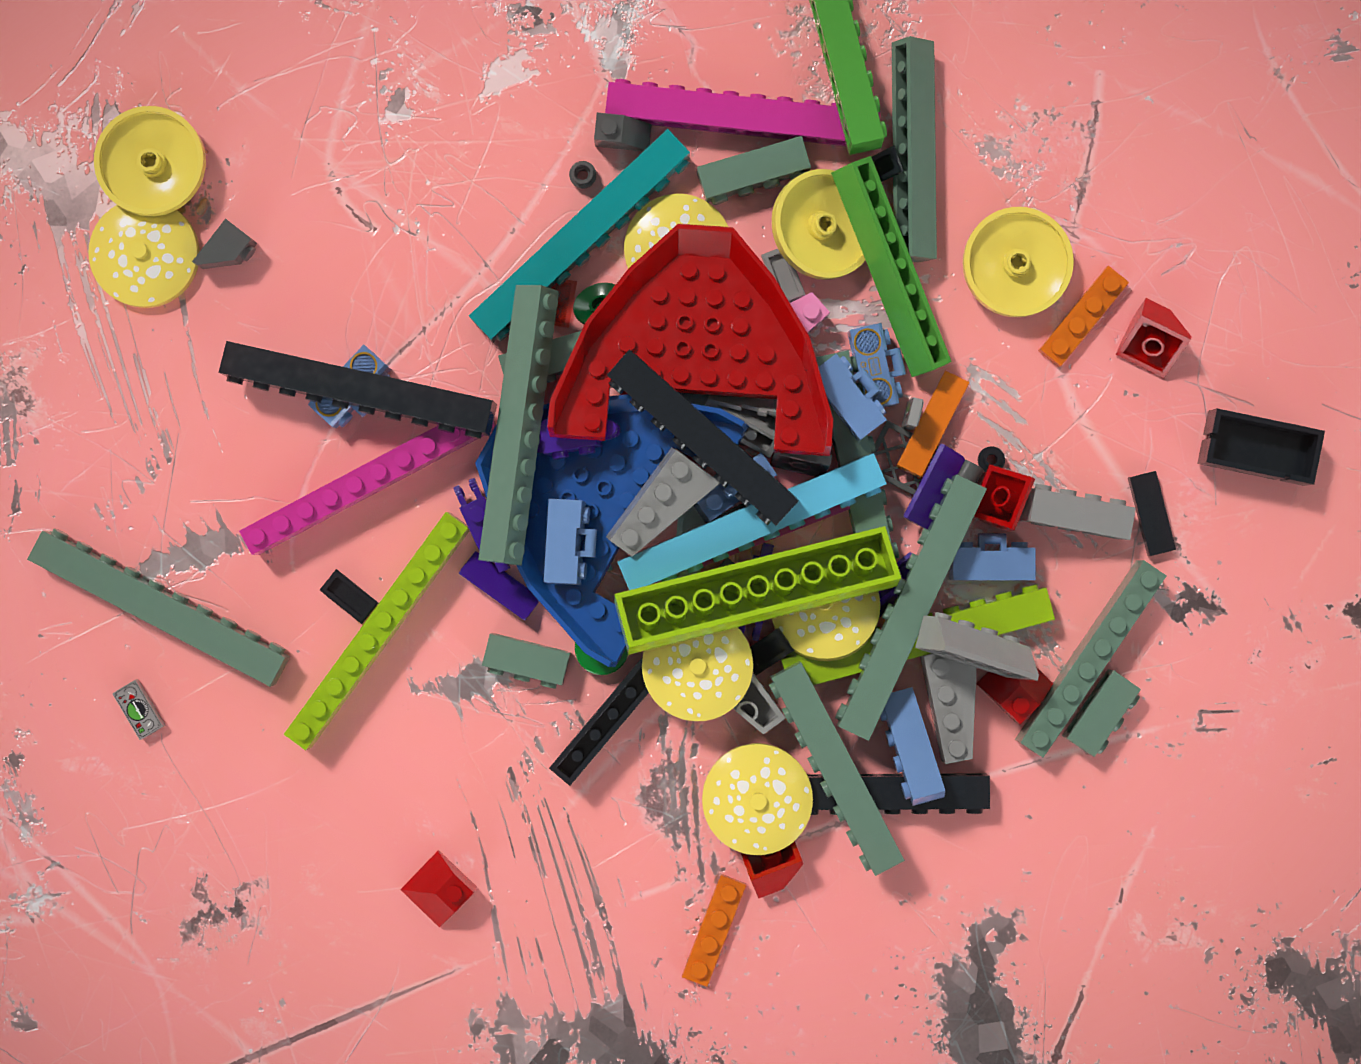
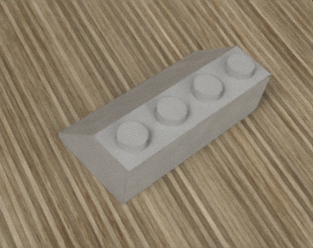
M935 612V616H923L915 648L1004 677L1038 681L1039 674L1031 648L1020 644L1021 639L1009 635H1004V638L997 636L998 631L982 627L981 630L974 629L975 624L972 622L959 620L956 623L951 621L952 616L940 612Z

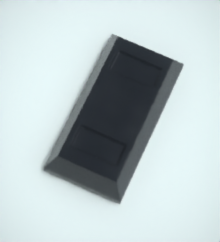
M891 146L872 156L881 182L903 172L895 146Z
M338 569L333 572L320 588L323 594L361 624L379 604V602Z
M777 628L750 647L753 657L754 674L757 676L794 651L780 628Z

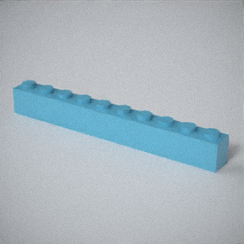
M874 453L788 488L799 501L777 526L772 522L769 525L764 523L756 515L759 510L751 504L642 550L634 556L621 559L617 563L629 590L648 586L660 580L664 582L678 578L676 573L686 569L688 573L695 572L704 567L702 562L713 559L714 563L729 557L728 551L738 548L739 552L755 546L753 541L764 537V540L767 541L780 535L779 530L789 526L790 530L803 526L806 524L804 519L814 515L815 519L822 518L831 513L829 508L840 505L841 509L856 503L855 497L865 494L866 498L882 492L880 487L887 483Z

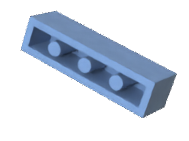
M913 687L892 692L880 719L881 721L886 720L889 730L885 731L889 747L894 746L897 756L893 757L897 773L902 772L905 782L901 783L905 799H911L912 806L945 797V788Z

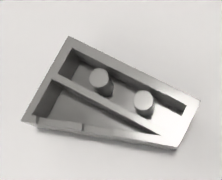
M710 395L705 406L720 408L749 425L741 443L768 458L771 457L774 450L777 399Z

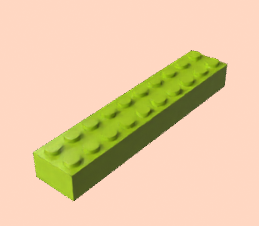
M886 526L616 593L614 594V603L628 655L893 588L900 582L901 575Z

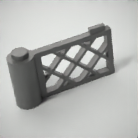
M887 420L875 442V452L871 453H874L875 456L886 453L890 468L881 470L885 481L914 495L916 490L909 485L916 484L918 488L922 478L917 479L913 475V481L907 483L898 481L895 470L900 468L893 467L889 454L890 451L903 447L905 449L908 442L906 443L904 436L910 439L913 433ZM889 428L900 433L903 444L887 448L884 437ZM881 443H883L884 450L878 451ZM965 459L958 475L977 484L984 469ZM892 471L893 478L884 473Z

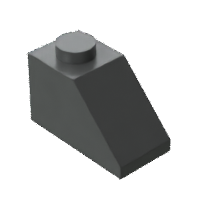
M597 112L594 133L595 147L643 152L650 146L652 124L625 115Z
M225 218L192 262L202 269L240 265L244 260L248 261L256 251L254 247L257 242Z

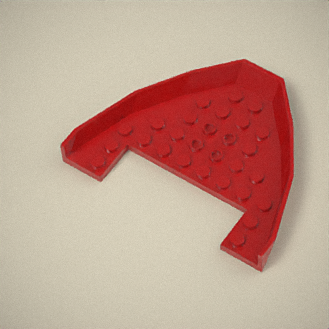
M677 224L631 265L585 322L549 404L547 428L550 437L606 441L610 388H613L608 384L611 378L607 374L630 349L679 393L777 399L773 450L775 453L830 456L832 447L833 417L810 337L775 277L733 227Z

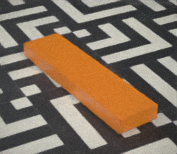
M945 370L896 467L920 479L922 478L970 382Z

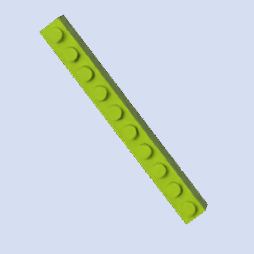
M450 512L444 513L283 735L305 751L312 748L470 530L467 524Z
M1038 584L1022 587L1023 593L1012 595L1011 591L996 594V600L986 602L985 598L970 601V607L959 609V605L943 609L944 614L952 616L951 621L958 623L959 620L972 622L975 624L974 629L981 630L982 627L998 631L997 635L1055 620L1047 588H1038ZM870 638L856 653L835 661L811 660L793 651L782 658L781 663L783 669L800 661L812 684L816 685L860 673L862 670L858 668L865 653L870 654L874 645L870 643ZM916 639L907 660L930 654V652L915 648Z

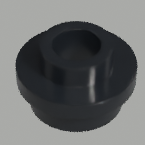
M989 446L980 451L977 462L984 469V472H987L989 467L987 462L989 455L996 457V463L993 466L1003 468L1005 456L999 448Z

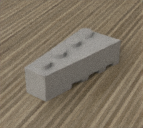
M671 448L606 537L630 556H634L720 483L682 453Z
M1035 484V488L1031 489L1019 521L1031 522L1033 525L1057 526L1058 529L1067 531H1083L1082 533L1130 540L1136 508L1126 506L1125 500L1110 498L1109 502L1101 501L1102 496L1085 494V498L1076 496L1077 491L1060 489V493L1051 491L1052 486Z
M933 653L920 656L941 761L945 764L973 759L977 668Z
M753 673L746 694L733 709L764 735L786 717Z

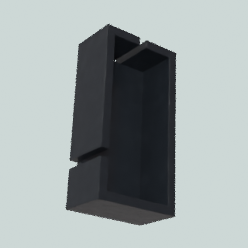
M1218 408L1208 411L1203 435H1207L1208 439H1204L1201 442L1197 464L1272 480L1280 479L1282 482L1301 486L1315 484L1325 430Z

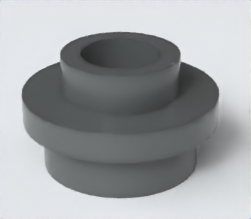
M579 161L571 167L569 177L574 186L585 189L594 184L596 170L591 163ZM581 171L588 173V177L584 180L578 178V174Z

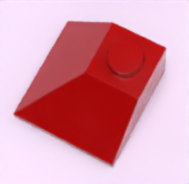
M1145 298L1133 316L1115 355L1165 378L1191 341L1192 336L1171 309Z
M989 464L981 484L982 487L987 489L974 518L1006 531H1015L1035 478Z
M1037 668L1039 674L1038 681L1008 678L988 671L976 684L1014 722L1021 725L1041 704L1054 683Z
M795 841L786 848L771 854L750 855L741 853L758 899L783 890L804 864Z
M438 850L400 890L440 927L472 896L477 886Z

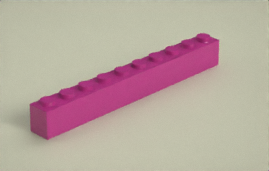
M615 79V82H608L605 113L625 115L653 126L781 140L802 136L803 142L847 147L836 103H831V106L820 105V101L811 99L804 100V103L793 102V99L790 97H777V100L766 99V96L763 94H750V97L739 96V93L735 91H723V94L712 93V90L708 88H696V91L685 90V87L681 85H669V88L658 87V84L653 82H642V85L631 84V81L626 79Z
M493 421L491 432L496 426L495 421ZM439 425L239 530L251 555H260L477 439L465 436V431L455 429L454 433L438 430Z

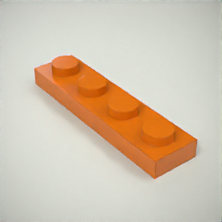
M1109 265L1106 266L1038 351L1056 366L1061 367L1128 285L1129 281Z
M720 874L683 970L682 978L706 987L708 986L745 890V882Z

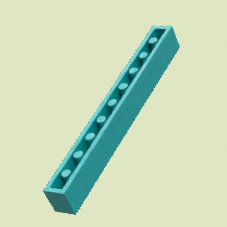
M667 129L468 315L471 320L493 343L497 339L499 341L505 339L510 332L516 285H542L548 288H552L556 284L562 285L571 276L570 270L576 265L581 267L591 257L589 253L596 246L599 249L610 240L609 234L615 228L618 230L622 229L630 221L629 215L635 209L640 211L650 202L648 197L655 191L660 193L670 183L668 179L675 172L680 174L690 164L688 161L690 159L689 150Z

